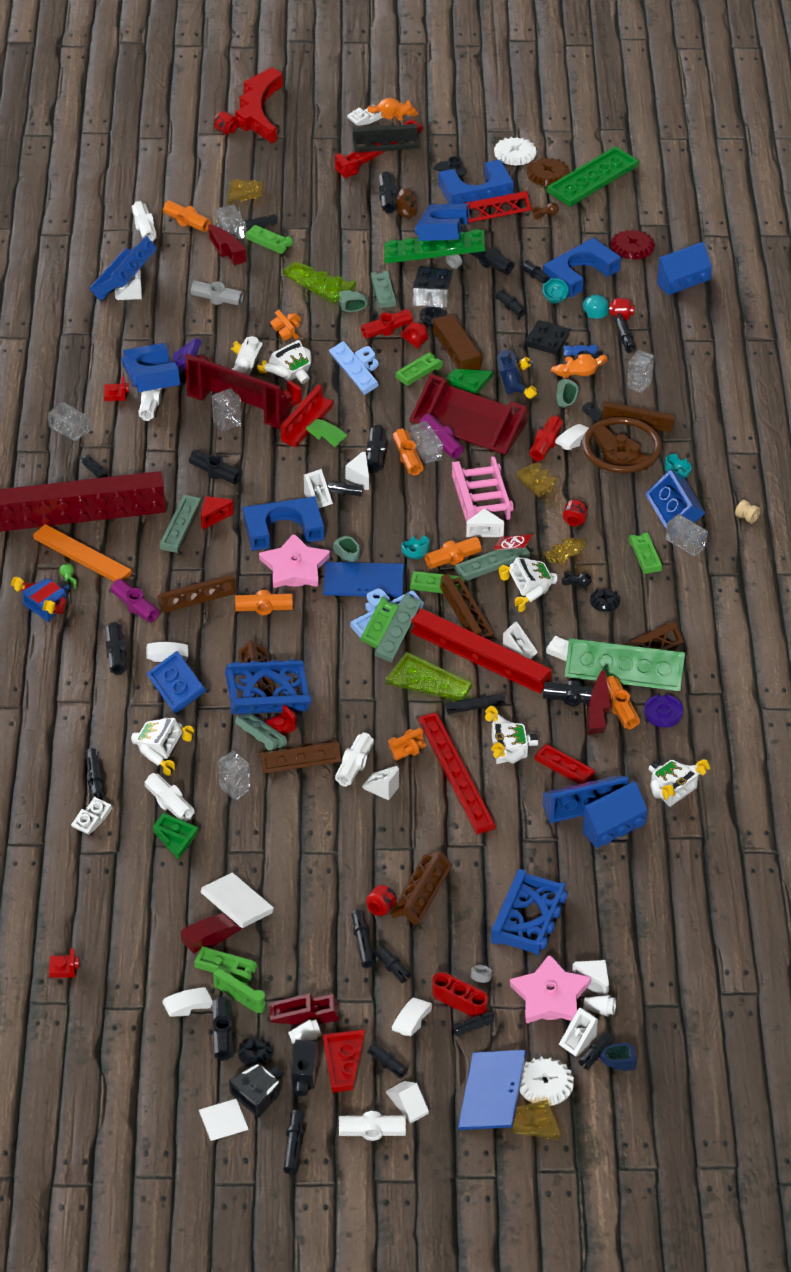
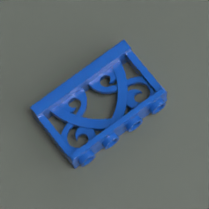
M145 236L138 245L130 250L128 248L123 249L89 289L99 301L103 300L111 290L118 286L124 287L157 250V247L148 236Z
M303 660L252 661L250 663L232 662L226 667L224 673L230 698L231 715L282 712V706L284 705L293 711H307L311 704ZM295 673L297 681L290 684L289 681L292 679V676L288 677L285 674ZM234 676H245V679L239 678L241 683L246 684V686L239 685L235 681ZM263 677L270 678L281 686L274 691L272 697H267L262 690L254 687ZM298 685L301 695H297L296 691L294 690V688ZM236 689L243 691L242 698H237ZM285 690V692H282L285 696H278L279 692Z
M518 869L492 928L491 943L497 945L500 943L533 952L539 956L541 950H545L547 947L548 934L553 933L555 927L554 920L555 918L558 919L561 913V903L565 904L568 891H565L566 883H557L526 874L525 870ZM544 891L555 894V898L552 900L547 899L550 893H545L542 896L540 894ZM524 897L527 901L522 902L519 899ZM534 902L542 916L524 923L521 913L515 910V908H524ZM517 918L519 920V924H517V920L511 921L510 919ZM522 932H527L529 938H531L532 933H536L538 938L535 940L524 938Z

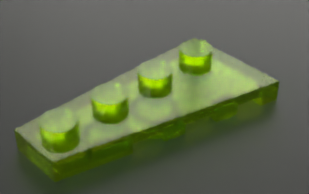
M295 261L283 269L284 276L333 304L339 300V292L352 291L356 288L355 281L347 282L343 280V277H332L328 275V272L314 271L313 267Z
M408 652L404 654L386 678V684L454 700H463L472 688L471 682Z

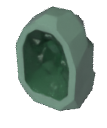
M350 290L339 292L341 311L357 312L368 305V299L364 294Z
M568 379L559 381L556 391L558 406L566 408L575 402L579 391V386L575 382Z
M343 536L333 543L335 554L346 562L351 563L359 559L361 555L360 548L352 537Z

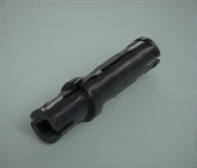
M617 313L618 318L614 315L613 320L620 334V342L624 345L627 353H632L631 347L633 351L636 350L633 335L629 332L624 316Z
M504 693L488 696L482 694L481 697L445 702L447 706L446 712L449 715L482 708L486 710L489 706L505 705Z
M91 748L86 751L89 773L87 781L91 789V798L96 797L101 800L104 797L102 789L104 781L100 773L98 750L96 751V749Z
M355 910L351 913L354 924L353 934L357 939L361 965L363 968H371L375 965L368 935L370 929L366 924L364 911Z
M292 1110L290 1112V1123L286 1129L288 1138L283 1172L289 1175L297 1173L300 1142L304 1135V1130L302 1129L304 1112L301 1110Z

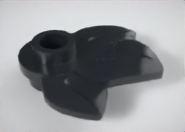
M452 156L448 161H441L434 166V170L440 172L454 169L460 177H463L466 173V168L463 167L461 158L457 156Z

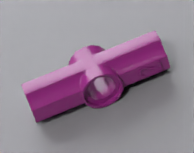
M429 413L423 416L419 421V425L429 435L431 443L435 447L440 446L451 458H458L463 453L464 447L453 437L451 429L446 425L442 426Z
M118 579L114 581V584L111 586V592L127 605L129 612L137 613L146 622L152 623L157 619L160 614L159 609L143 597V592L140 589L131 587L124 580Z

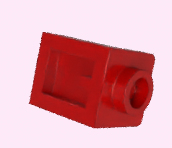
M339 153L335 155V169L344 178H348L359 173V161L357 159L348 161L347 158Z
M121 376V384H104V401H126V393H129V383H125V376Z
M292 381L287 382V390L284 391L290 403V409L302 402L301 388Z
M284 705L282 706V714L265 721V723L282 735L296 730L295 721H297V717L293 710Z
M75 948L70 949L69 956H50L49 978H75V970L79 969L80 959L79 956L75 955Z

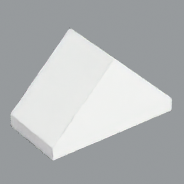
M140 269L124 287L118 286L115 288V299H142Z
M361 452L345 466L346 479L355 485H363L362 488L364 490H369L366 452Z
M322 469L304 474V494L307 498L315 497L318 508L333 504Z
M483 509L467 521L466 537H502L504 534V521L486 509Z
M514 622L503 633V647L529 659H532L538 653L518 622Z
M394 766L372 773L362 787L373 794L389 800L399 788V768Z
M605 960L581 961L573 964L572 973L591 978V984L587 987L599 996L608 995L609 981Z
M579 1008L559 1045L574 1056H578L596 1038L598 1019L584 1009Z
M403 1081L386 1090V1094L410 1124L429 1114L417 1083Z

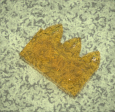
M534 463L517 471L516 478L534 494L541 497L553 490L558 477H548L550 470H540L542 464Z
M566 538L562 539L563 544L553 545L552 548L554 550L543 551V554L548 562L562 564L569 557L579 554L580 550L586 547V544L581 539Z

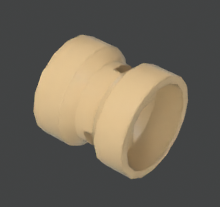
M742 500L735 510V516L745 518L748 523L753 524L758 519L761 509L755 505L751 506L750 502Z

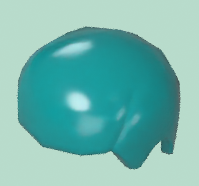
M550 278L543 284V295L550 303H561L569 294L566 282L561 279Z
M591 295L583 301V311H586L589 318H603L609 313L608 300L602 295Z
M669 454L665 457L664 470L667 473L671 469L687 478L692 472V465L687 462L686 458L680 460L678 454Z
M413 536L409 541H404L401 544V551L409 559H422L429 552L430 539L422 536L420 540H417Z

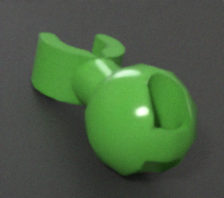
M69 563L62 564L59 569L61 576L65 577L64 581L67 584L70 582L74 585V589H76V579L72 578L74 567Z

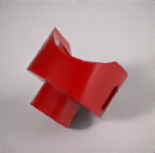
M413 322L401 332V337L418 349L428 338L427 328L423 324Z

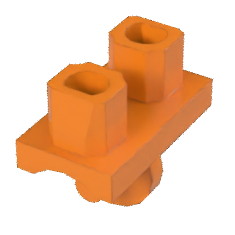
M277 310L275 312L277 317L270 322L276 332L280 330L278 333L284 341L291 337L297 340L299 335L295 332V327L300 326V316L297 313L288 314L286 318L280 310Z
M420 727L415 730L409 729L405 731L403 736L389 739L388 744L392 751L393 759L398 761L410 754L413 756L418 755L419 749L426 746L423 739V729Z

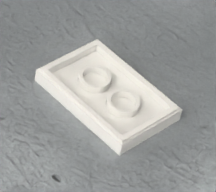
M234 873L211 882L201 889V893L241 928L273 913L274 907Z

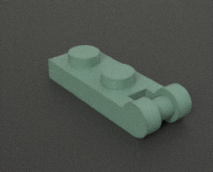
M371 272V281L379 308L396 307L389 272Z
M253 714L236 716L235 724L240 726L243 731L253 735L256 740L263 742L267 750L270 751L277 747L286 746L287 739L284 735Z

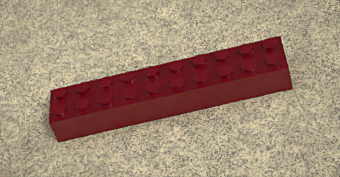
M161 471L0 489V532L42 527L44 524L54 526L166 513L164 483Z

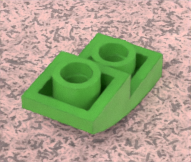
M316 419L306 428L318 440L324 437L335 448L348 436L336 426L320 419Z

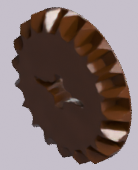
M548 157L546 159L540 158V160L535 159L527 167L528 178L542 186H549L569 174V169L565 162H561L560 159L555 160L554 157L552 159Z

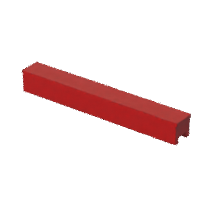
M422 608L419 609V612L411 620V623H414V628L411 630L412 634L532 691L541 694L544 690V683L551 682L552 669Z

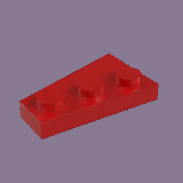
M365 1029L322 1035L332 1093L354 1090L365 1038Z

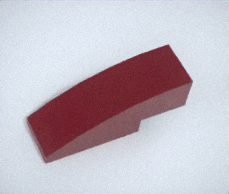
M212 224L208 225L209 239L220 257L228 256L234 266L245 263L246 249L241 242L227 231Z
M605 670L600 672L590 696L587 711L588 734L604 733L606 728L604 714L609 713L611 705Z
M225 913L202 919L181 930V941L195 954L201 950L202 946L213 948L243 928Z
M309 993L270 1003L271 1023L301 1025L308 1020H316L318 1024L339 1021V1003L334 994L313 998Z

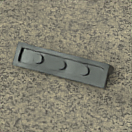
M417 124L352 128L354 153L419 149Z

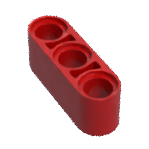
M444 972L436 973L433 976L432 995L435 999L471 1017L482 1016V1013L488 1011V996L485 992Z

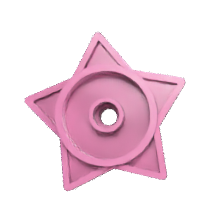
M295 534L281 548L259 553V560L273 571V588L284 585L297 587L306 584L317 587V569L330 558L329 550L307 547Z
M551 956L544 960L535 973L510 979L511 988L526 1001V1023L540 1019L555 1020L560 1018L572 1021L577 1013V998L591 984L589 976L565 972Z

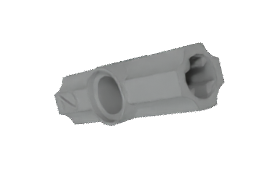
M194 280L190 290L191 295L210 299V302L215 305L225 302L241 306L244 292L225 288L221 282L208 284Z

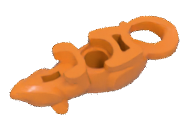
M394 98L384 99L377 106H369L367 109L370 113L380 111L381 117L391 120L393 117H396L398 120L403 121L404 115H418L417 110L411 105L410 101H406L405 104Z
M580 354L578 359L575 360L572 357H566L567 364L554 366L551 368V371L558 376H563L564 379H569L570 375L590 376L595 373L598 366L608 361V357L601 355L594 359L590 354Z

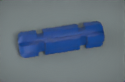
M564 346L563 354L564 356H571V354L577 356L583 350L589 352V354H595L597 346Z

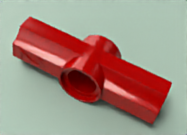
M409 309L395 314L382 313L378 320L361 325L360 330L365 340L380 334L389 336L394 333V329L413 323V317Z
M555 415L549 417L543 429L540 428L538 430L535 443L529 452V456L534 461L544 460L550 448L553 449L555 447V441L563 427V421L560 417Z

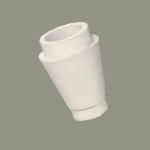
M610 995L585 997L584 1010L605 1016L614 1015L616 998Z
M308 1020L288 1032L292 1044H295V1040L312 1041L322 1036L316 1020Z

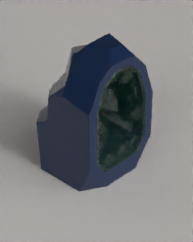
M613 1044L606 1047L600 1054L601 1062L614 1070L629 1071L636 1069L637 1060L632 1044Z

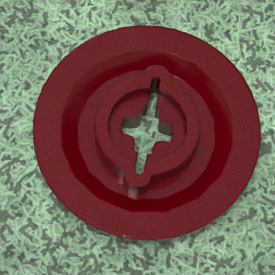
M626 229L624 232L619 231V234H615L611 241L613 252L622 258L631 260L648 257L652 254L655 247L654 240L649 234L639 230L634 231L633 229L631 231Z

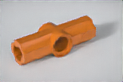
M170 200L163 207V213L175 218L182 227L190 225L200 231H208V225L211 224V220L198 214L194 207L187 206L185 208Z
M403 428L397 429L393 433V440L400 453V461L404 463L408 474H412V476L419 475L423 471V464L416 451V443L411 440L408 431Z
M477 537L458 543L451 540L446 542L441 549L426 553L424 559L429 569L447 563L456 565L461 563L464 557L481 552L482 547Z
M260 590L255 595H235L236 611H256L260 615H268L272 610H293L292 594H271L268 590Z
M614 676L607 677L612 712L618 716L624 728L628 730L635 728L640 724V718L630 702V694L623 689L618 678Z

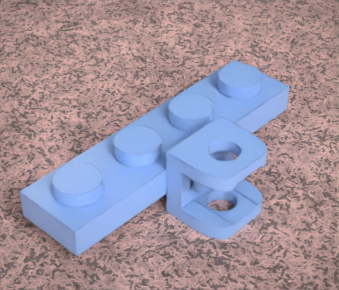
M343 341L329 350L331 356L364 395L379 386L378 382L370 374L379 366V362L375 359V352L369 346L363 347L354 354Z
M379 588L367 593L368 603H366L365 608L368 613L351 621L350 627L361 638L381 597L386 598V601H390L391 604L399 605L404 595L390 601L387 594ZM413 590L406 593L407 595L422 601ZM378 595L380 598H374L373 596Z

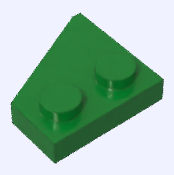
M454 369L445 379L450 386L477 395L493 377V372Z
M165 813L160 816L153 826V832L176 859H180L199 833L198 827Z

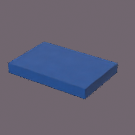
M178 651L146 673L175 714L207 691Z

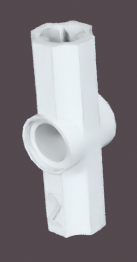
M137 201L132 205L136 229L140 231L142 239L148 236L153 242L157 238L153 216L148 212L145 203Z
M163 388L142 392L139 417L143 420L150 421V419L154 418L157 406L161 405Z
M358 734L352 747L346 749L342 764L335 775V780L340 785L345 787L351 785L358 771L364 769L367 755L374 744V739L369 734Z
M152 773L145 781V787L156 797L159 806L163 810L168 809L177 819L184 822L189 821L194 814V808L183 798L179 788L175 785L170 786L159 774Z
M377 1111L365 1112L363 1116H339V1136H363L364 1139L369 1141L378 1140L382 1136H406V1117L382 1116Z

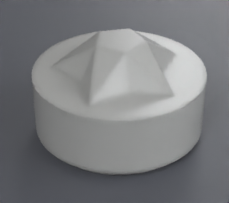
M459 255L446 256V262L451 268L458 269L462 265V259Z
M476 965L471 969V978L477 982H489L492 978V970L484 965Z

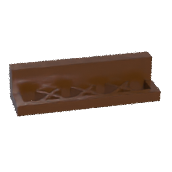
M603 401L601 419L603 420L613 417L633 418L648 424L654 430L671 433L675 420V415L606 401Z
M232 574L167 591L157 595L158 602L163 613L233 595L235 594V578Z
M449 574L442 575L440 588L463 628L486 639L493 638V631L461 577L451 579ZM456 584H458L461 588L460 593L455 586ZM464 600H467L470 603L468 607ZM472 614L477 615V621L475 620ZM480 628L485 629L487 633L481 635L482 630Z
M672 621L620 645L651 648L652 639L661 641L658 649L667 650L684 641L675 621ZM670 631H673L676 638L674 642L666 640L667 634Z
M251 640L238 651L240 663L270 661L268 649ZM263 677L254 685L255 688L262 690L268 697H272L275 691L273 680L267 677Z
M337 740L282 747L270 751H258L263 774L341 762L340 747Z
M441 851L423 855L390 913L393 918L405 915L413 925L420 924L453 866Z

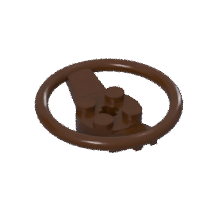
M627 417L607 418L593 424L586 431L582 440V447L586 457L599 468L615 473H634L647 470L648 467L654 465L662 450L661 439L652 427L642 421ZM625 424L644 430L654 441L655 448L653 454L648 456L639 453L640 445L627 438L624 434L615 436L606 426ZM592 436L603 451L604 461L597 458L590 449L589 443Z

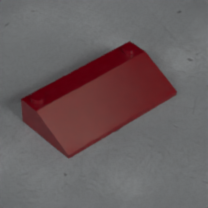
M186 353L187 396L203 401L213 391L264 410V424L278 429L281 428V424L290 416V403L280 386Z
M430 374L409 422L419 425V421L423 416L429 413L442 426H448L454 438L506 455L522 433L530 413L526 406L511 401L507 406L452 387L446 379Z

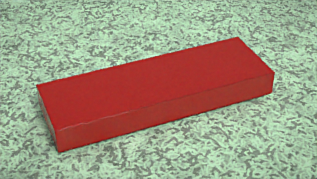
M545 744L536 753L534 758L535 761L578 784L589 782L595 775V770L548 744Z

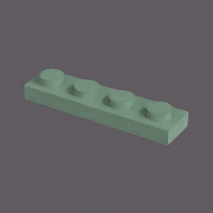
M183 495L159 544L161 550L178 553L201 505V498Z
M526 547L495 550L456 564L455 571L466 582L498 570L502 565L509 566L514 563L516 557L530 558V552Z
M404 594L375 652V656L388 662H393L412 624L411 620L417 614L422 601Z

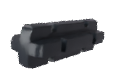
M269 215L268 217L264 216L253 218V220H245V228L250 230L254 225L259 227H265L268 224L275 225L277 224L276 215Z
M590 403L583 405L582 411L596 422L603 420L601 419V411Z
M85 455L81 458V463L98 478L108 477V472L92 457Z
M490 1011L482 1013V1016L477 1015L464 1020V1023L454 1024L453 1030L456 1036H461L465 1034V1031L468 1033L484 1027L483 1024H492L494 1017Z

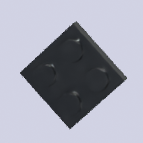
M419 266L413 285V293L446 297L452 278V270Z
M538 320L525 340V346L558 355L570 335V329Z

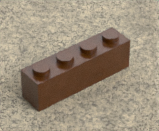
M453 314L433 319V333L457 369H480L482 354L480 351H477L474 342L469 339L466 330L462 329L459 320H456Z

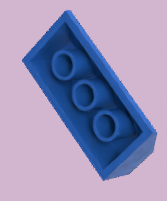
M618 775L543 792L542 806L550 823L584 816L586 805L628 785L629 779L627 776Z

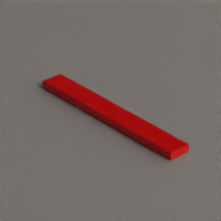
M437 712L418 717V722L476 835L494 830L495 823Z

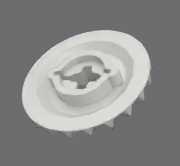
M510 137V139L504 138V140H500L496 144L494 154L498 160L505 164L523 165L535 158L536 147L534 143L524 140V138Z
M542 1056L537 1060L533 1058L531 1062H526L524 1065L519 1092L531 1103L541 1106L556 1105L566 1100L571 1094L574 1086V1077H572L571 1070L567 1068V1065L562 1064L559 1059L555 1061L551 1057L544 1059ZM543 1077H547L548 1083H544Z

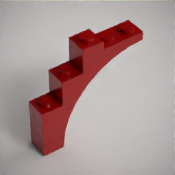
M271 67L243 82L244 94L239 96L240 109L235 111L237 126L244 131L251 129L270 143H274L277 141L276 127L267 120L262 109L267 99L283 87V74Z

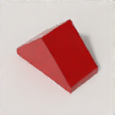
M205 496L201 511V528L204 530L233 515V500Z

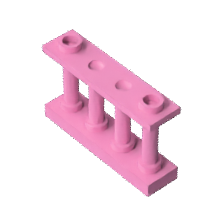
M495 456L491 457V466L465 470L461 468L459 461L452 462V478L466 523L483 509L489 512L504 511L506 519H510L511 511H513V502L508 499L501 477V466L499 463L497 464ZM492 474L493 479L473 482L465 481V478L469 476ZM496 486L497 491L469 493V489ZM500 498L501 504L479 507L473 505L475 501Z

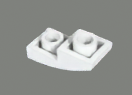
M361 108L347 115V118L356 125L370 124L383 118L380 111L370 113L367 109L363 111Z
M581 424L575 425L563 432L556 439L555 443L562 446L565 450L579 447L584 434L589 428Z
M175 642L149 643L146 646V659L162 662L178 651L186 662L188 658V645Z
M94 797L87 809L80 811L71 826L89 835L109 815L113 809L112 805Z
M204 987L173 994L164 998L163 1004L170 1017L189 1016L191 1009L211 1008L212 999Z
M412 998L396 1018L392 1030L404 1036H412L421 1028V1020L431 1012L432 1003Z

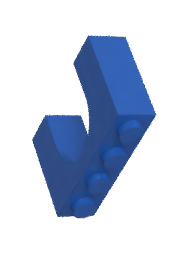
M501 160L485 162L484 176L488 182L482 185H468L462 182L454 169L438 172V186L448 204H464L513 194L514 182Z
M469 203L429 205L415 226V233L418 235L419 241L459 240L461 225L468 224L470 220Z
M591 238L544 264L543 272L549 276V279L565 281L569 289L568 297L571 298L583 291L584 280L582 276L571 269L572 267L588 265L609 277L620 270L621 257L595 238Z
M165 343L123 350L124 356L121 357L122 365L125 367L126 374H128L129 380L132 381L133 387L136 386L138 392L180 385L178 367L175 362L169 363L168 349Z
M315 497L243 507V521L251 551L270 548L267 528L270 524L279 520H291L299 524L303 530L306 543L324 540V525Z

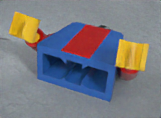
M13 577L10 585L14 586L17 592L22 591L23 605L42 619L49 622L56 614L61 615L64 613L67 605L66 591L69 590V585L66 581L63 580L55 584L50 579H44L41 582L29 584L19 577Z

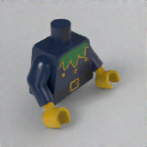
M501 351L497 356V361L506 394L524 392L529 399L533 398L537 394V389L533 385L526 388L522 384L519 368L525 370L530 367L531 364L528 363L530 359L524 357L520 360L518 357H515L513 351Z

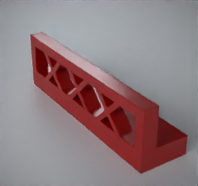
M527 191L468 202L469 213L475 210L480 212L477 218L471 219L470 215L468 223L531 211ZM525 201L526 208L521 209L515 204ZM509 204L512 207L509 211L505 212L500 209V206ZM493 207L496 210L492 215L484 212L485 208Z
M317 385L281 424V442L297 447L310 433L306 430L307 426L316 419L322 420L333 407V401L323 397L321 385Z

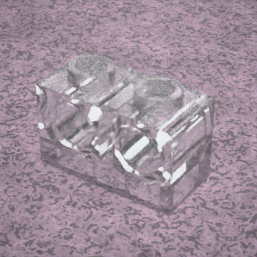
M235 205L215 208L218 227L227 231L236 239L244 238L246 224L245 221H242L241 213L237 211Z
M413 288L412 305L447 307L448 289Z
M638 349L630 359L627 380L628 389L643 394L651 384L654 365L653 354Z
M231 388L212 395L213 423L221 432L241 425V399Z
M64 402L48 413L49 427L74 441H77L90 431L89 417Z
M425 421L410 426V438L416 443V451L424 463L428 464L441 460L442 442L428 422Z
M678 514L667 523L665 539L695 557L706 548L708 531Z
M234 751L221 757L218 760L219 787L236 801L250 791L249 763Z

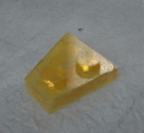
M230 180L227 204L230 205L233 200L237 199L246 201L250 198L261 197L263 181Z
M548 1100L516 1107L513 1128H510L512 1133L560 1139V1131Z

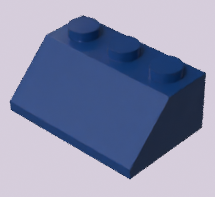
M700 242L659 257L657 285L667 295L711 280L712 265L704 243Z
M671 469L645 493L668 531L691 526L705 514L704 509L685 478Z
M634 781L585 806L583 834L596 848L607 845L612 840L625 836L628 832L640 828L646 823L647 807L637 783Z

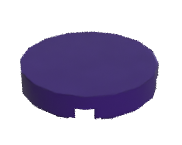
M655 695L645 703L644 715L651 724L657 727H672L681 721L683 706L677 698L671 695Z

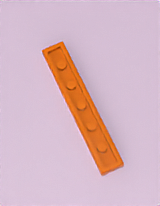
M46 524L33 534V538L36 541L113 582L118 579L125 581L132 575L131 569Z

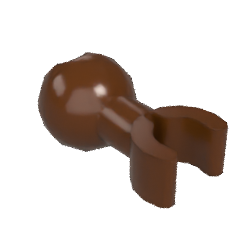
M554 202L549 203L544 208H532L535 219H539L543 214L547 213L555 215L559 210L558 205Z

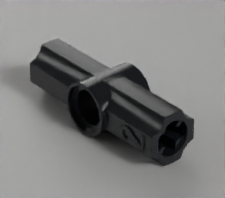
M385 171L379 175V199L381 200L382 211H385L386 214H392L396 210V185H394L393 174Z
M485 246V251L469 253L479 259L483 267L489 268L491 266L505 275L510 274L514 268V263L501 256L500 251L496 247L489 249Z
M375 425L371 428L369 440L367 441V466L371 473H378V471L382 470L383 457H385L386 429L381 425Z
M195 449L189 458L190 464L207 471L208 476L212 479L221 478L236 485L242 476L241 470L223 462V458L219 455L210 456Z
M112 622L105 629L107 658H109L110 672L115 675H122L123 672L127 671L125 639H123L122 625Z
M568 681L566 684L545 682L543 698L561 700L566 705L575 707L580 703L589 704L593 688L584 687L578 681Z
M217 997L216 1000L212 1001L214 1056L220 1059V1061H225L233 1057L231 1000L225 997Z

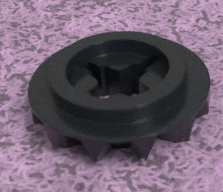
M429 306L422 309L419 315L423 324H428L430 327L433 325V319L446 316L447 313L441 307Z
M604 588L601 590L596 589L594 593H591L590 604L598 611L610 612L619 607L620 596H618L616 591L612 592L611 588L609 590Z
M255 1036L252 1039L245 1038L244 1042L239 1044L238 1057L247 1066L265 1065L272 1057L273 1050L270 1041H265L263 1037L260 1039ZM254 1047L258 1050L257 1056L252 1051Z

